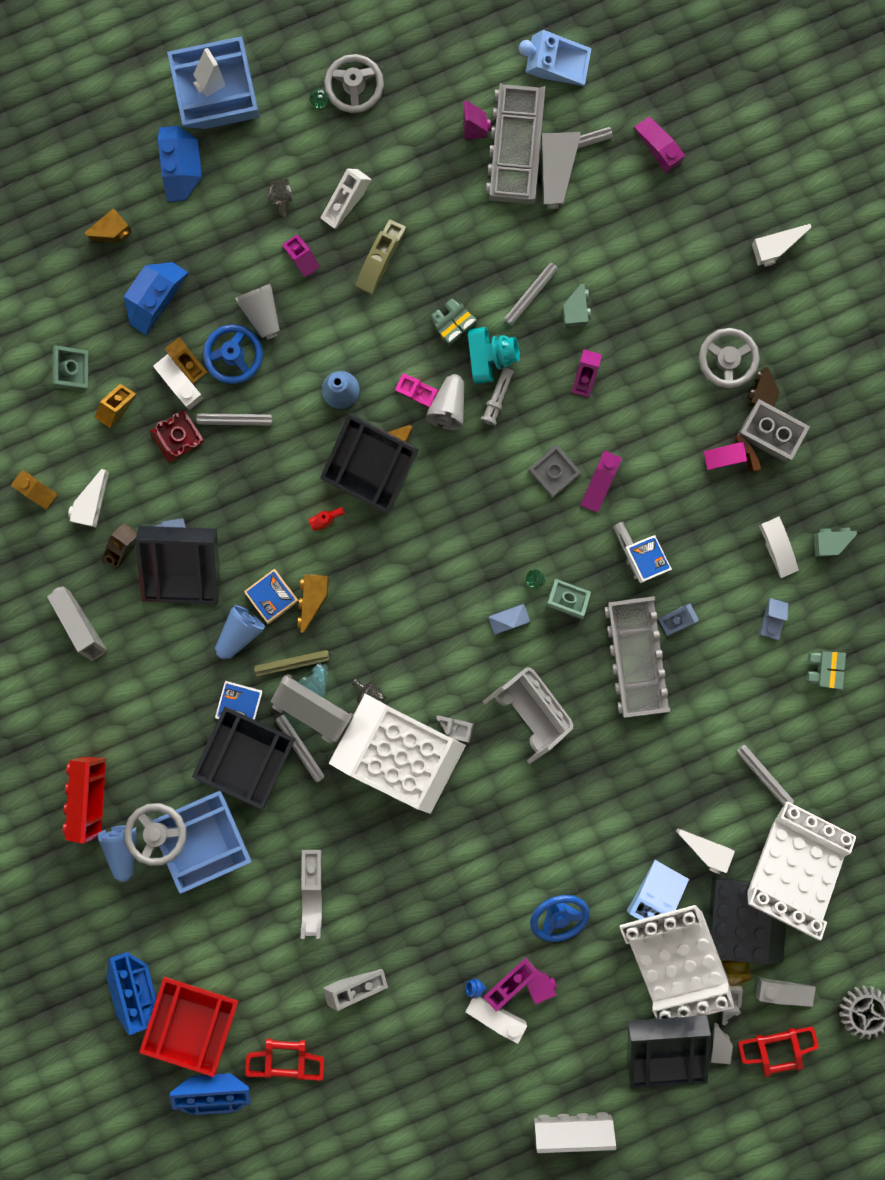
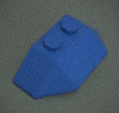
M178 125L159 127V155L167 202L186 201L202 179L198 139Z
M173 262L145 265L124 295L130 325L147 335L189 273Z
M129 952L108 958L106 978L116 1016L128 1035L147 1029L156 1002L148 965Z
M231 1073L215 1074L214 1077L209 1075L191 1076L170 1092L172 1109L181 1110L193 1115L234 1113L244 1106L251 1104L249 1087Z

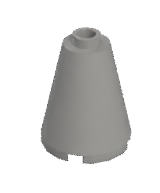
M270 284L235 298L237 304L262 338L266 336L268 340L278 336L276 332L280 330Z
M452 374L444 380L426 413V420L434 426H437V424L444 425L443 429L459 430L463 425L464 381L460 376Z

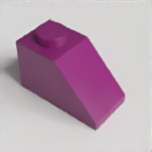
M298 234L282 244L304 277L313 274L320 267L311 250Z
M583 349L571 393L590 397L602 354Z
M537 970L539 973L526 984L535 1005L556 996L555 989H558L554 978H549L547 973Z

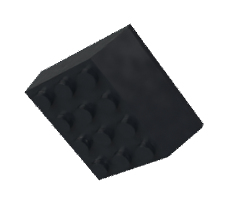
M349 413L320 479L388 514L393 508L414 465L419 449Z
M139 526L135 537L142 602L219 603L220 566L217 529Z
M224 706L192 778L263 810L296 738Z
M712 877L708 929L720 960L761 964L783 963L786 923L748 905V889L751 881Z
M707 1016L628 1021L627 1061L630 1089L708 1083L711 1033Z

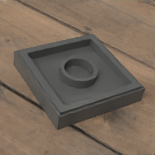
M557 444L528 468V471L552 498L581 474V471Z

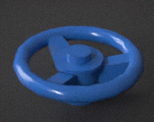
M236 324L221 326L210 334L204 344L203 359L205 367L214 378L221 382L229 384L245 382L254 376L261 366L263 358L261 341L253 331L245 326ZM232 331L237 332L231 341L225 342L221 349L211 353V347L219 336ZM244 336L251 340L255 348L256 355L251 368L243 361L245 353L240 345ZM223 359L228 365H237L244 374L234 377L224 375L216 370L212 361Z
M573 895L552 897L542 902L534 910L530 919L531 931L537 938L547 942L568 940L577 935L586 926L589 920V907L584 900ZM565 903H573L579 906L582 912L566 905ZM546 910L547 914L543 930L541 931L538 927V919ZM571 920L579 921L572 929L564 933L551 934L555 928H563Z

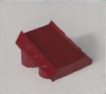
M185 410L174 414L167 421L157 423L156 427L150 430L151 437L169 463L204 443L202 436Z

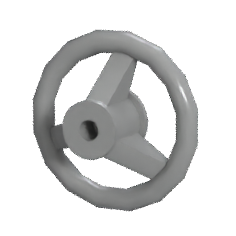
M353 54L345 55L333 62L327 70L324 86L325 93L334 106L345 112L358 113L368 110L377 103L382 95L384 81L383 74L375 62L368 57ZM355 61L369 67L361 70L357 68L337 70L343 64ZM375 76L377 86L374 95L369 101L359 105L358 95L365 89V81ZM332 78L343 82L344 90L351 96V105L344 104L336 98L332 90Z
M734 328L719 329L710 334L701 345L699 353L700 368L706 378L715 385L725 388L740 387L750 381L757 372L760 360L758 347L752 337L742 330ZM731 335L739 337L746 342V345L739 349L732 346L721 349L713 344V341L722 336ZM708 351L717 359L718 367L723 370L724 380L715 376L709 369L706 359ZM751 351L752 362L749 370L744 376L733 380V369L739 365L741 357Z
M161 803L146 804L136 809L128 818L124 828V842L129 853L138 862L148 866H163L173 861L182 852L186 842V826L182 817L172 807ZM150 811L166 813L175 821L178 828H167L162 823H155L146 813ZM138 819L145 827L143 838L147 843L142 854L135 848L132 841V829ZM179 836L176 847L168 855L161 858H150L155 847L162 845L167 837Z

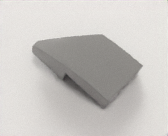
M437 715V720L441 723L446 735L456 740L470 742L474 727L473 723Z
M729 986L734 1008L721 1011L722 1025H726L728 1023L727 1020L732 1016H737L741 1013L739 1008L742 1006V986Z
M714 1023L710 1055L711 1063L730 1064L732 1043L729 1036L719 1028L717 1023Z

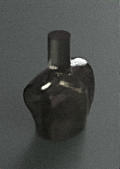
M289 179L269 181L268 200L270 204H278L279 216L287 215L285 203L293 201V191L289 184Z
M358 679L352 682V685L360 691L356 698L359 704L364 694L382 703L385 701L386 696L374 682L370 681L365 686Z

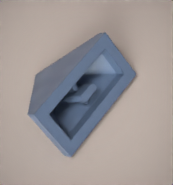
M524 604L488 617L494 635L530 622Z

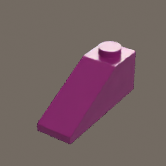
M464 101V138H487L488 131H491L490 119H487L486 112L469 101Z
M650 116L634 127L666 174L682 163L685 157L684 153L676 142Z
M604 450L580 506L598 513L622 460L621 457Z
M525 958L495 985L484 998L497 1012L539 972Z

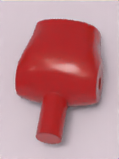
M340 507L331 512L321 511L314 517L309 518L313 531H319L330 527L334 518L345 514L344 509Z

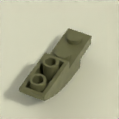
M389 219L384 230L378 234L365 260L355 288L373 295L390 265L391 257L407 231L406 226Z

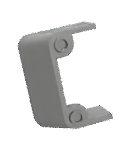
M529 667L519 672L482 701L486 704L495 698L503 706H508L511 703L534 734L530 737V745L536 753L527 760L529 764L550 751L573 729L571 718L537 673Z
M285 675L270 701L273 703L272 708L280 713L284 710L321 733L323 735L321 738L329 743L333 741L338 742L354 714H348L293 680V676Z

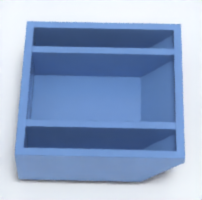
M242 36L167 52L183 127L208 129L260 118ZM206 48L209 49L217 62L226 85L208 97L203 92H198L194 85L196 79L193 75Z
M217 791L175 810L182 817L186 826V842L182 852L173 861L167 863V866L180 894L252 862L222 791ZM168 814L153 820L155 823L164 824L167 828H178L175 821ZM179 836L167 837L165 842L159 846L163 856L168 855L176 847Z

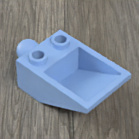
M545 30L533 35L531 41L524 40L520 43L519 52L523 56H528L526 73L542 79L581 86L585 85L591 48Z
M654 860L627 909L628 913L641 920L653 917L655 913L664 914L675 911L689 879ZM640 903L643 904V908L641 910H637L638 905Z

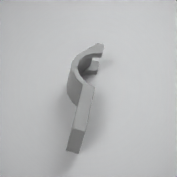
M302 850L301 939H305V936H316V939H321L322 850Z

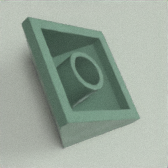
M54 345L53 385L59 389H87L88 351Z
M555 579L545 607L582 620L591 592Z

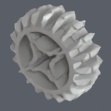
M862 986L861 991L854 987V994L848 991L847 993L850 997L848 999L843 997L846 1004H840V1008L844 1009V1011L839 1012V1015L844 1017L841 1023L846 1024L845 1029L847 1031L851 1030L853 1036L858 1034L860 1039H863L865 1036L866 1039L870 1040L871 1034L878 1038L877 1032L885 1034L883 1030L885 1026V994L881 995V991L879 989L874 990L872 986L868 990L866 986ZM863 999L860 1005H855L858 1001ZM873 999L878 1002L880 1013L874 1010ZM867 1010L871 1012L868 1015L866 1014V1016L861 1013ZM852 1012L859 1016V1026L855 1025ZM872 1020H877L874 1024L869 1026Z

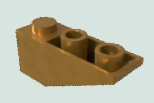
M304 575V579L300 581V590H303V598L299 599V609H302V617H298V628L301 629L302 633L306 632L328 596V576Z

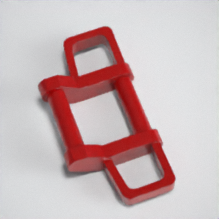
M813 1027L796 1030L792 1028L788 1029L787 1032L768 1036L757 1035L756 1038L737 1043L742 1063H761L764 1077L793 1069L797 1071L803 1070L802 1054L816 1050L819 1047ZM809 1031L813 1046L800 1051L796 1033ZM790 1039L794 1061L770 1066L765 1044ZM757 1041L761 1059L747 1060L744 1055L743 1045Z
M266 1039V1051L249 1052L247 1054L245 1075L249 1077L271 1078L272 1076L321 1081L324 1076V1057L306 1053V1041L284 1042ZM273 1049L299 1050L298 1070L273 1069ZM266 1056L265 1072L251 1071L250 1058ZM305 1058L320 1062L319 1075L305 1074Z

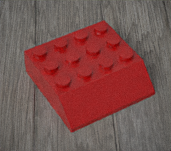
M80 757L70 760V763L67 764L66 774L69 775V783H66L65 794L68 795L67 803L64 805V815H67L66 823L63 824L65 840L86 843L96 838L98 833L102 831L106 758Z
M163 977L139 1053L214 1077L221 1061L239 1000Z

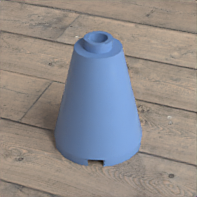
M333 372L325 378L322 384V396L326 403L333 408H349L359 397L358 381L348 372Z
M235 605L231 609L215 646L216 654L221 659H231L262 633L265 625L257 616L254 615L252 617L248 614L249 611L241 606Z
M126 825L111 827L112 831L107 833L106 830H102L97 835L114 878L120 882L128 881L134 875L135 858L129 853L124 842V828ZM136 827L132 829V841L134 843L135 848L137 837Z

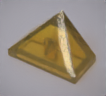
M721 961L729 986H739L751 980L749 962Z

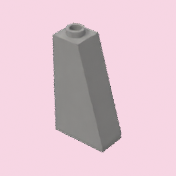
M580 132L542 133L541 135L543 206H547V209H558L559 205H562L564 202L580 140Z
M64 586L54 589L47 598L78 653L90 661H94L108 652L72 593Z

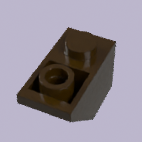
M764 367L761 371L758 370L755 375V388H751L747 397L750 400L749 406L754 407L759 399L773 407L776 404L780 392L769 368Z
M123 523L111 534L101 559L117 570L134 547L137 531Z

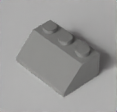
M759 399L737 435L743 436L750 444L788 463L795 456L810 426Z

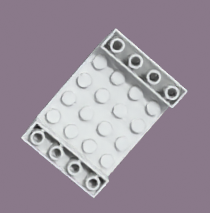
M364 694L329 764L369 786L418 810L431 814L466 745Z
M787 801L770 829L748 889V905L820 941L827 925L823 918L844 857L851 853L856 836Z
M696 905L620 925L626 944L630 943L652 998L655 1018L705 1016L734 1008L726 973L703 913Z

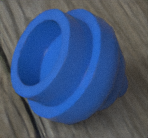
M479 979L467 981L465 987L467 996L473 999L480 997L486 989Z

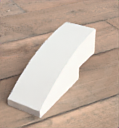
M780 517L759 525L766 541L765 545L780 578L799 571Z

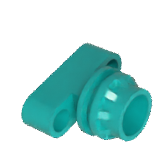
M486 327L468 330L472 375L475 384L493 381L492 364L495 363L497 369H502L503 366L510 367L513 363L520 361V351L516 337L509 338L505 335L493 336L492 343H490Z

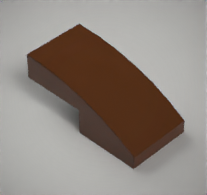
M741 435L733 438L735 444L744 443L750 473L761 470L758 458L746 439Z

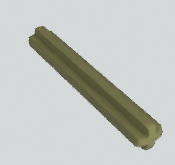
M324 650L256 665L254 671L256 676L259 677L327 662L330 660L329 652Z

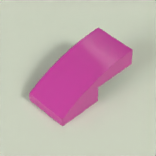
M404 373L395 388L396 392L428 408L438 393L437 389L421 383L420 380Z
M743 442L704 451L707 470L747 461Z

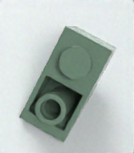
M580 284L563 305L564 328L586 326L588 320L591 319V310L587 308L586 301H589V291L585 289V284Z
M839 528V532H831V529H819L820 532L814 534L815 557L839 555L857 535V531H850V528Z

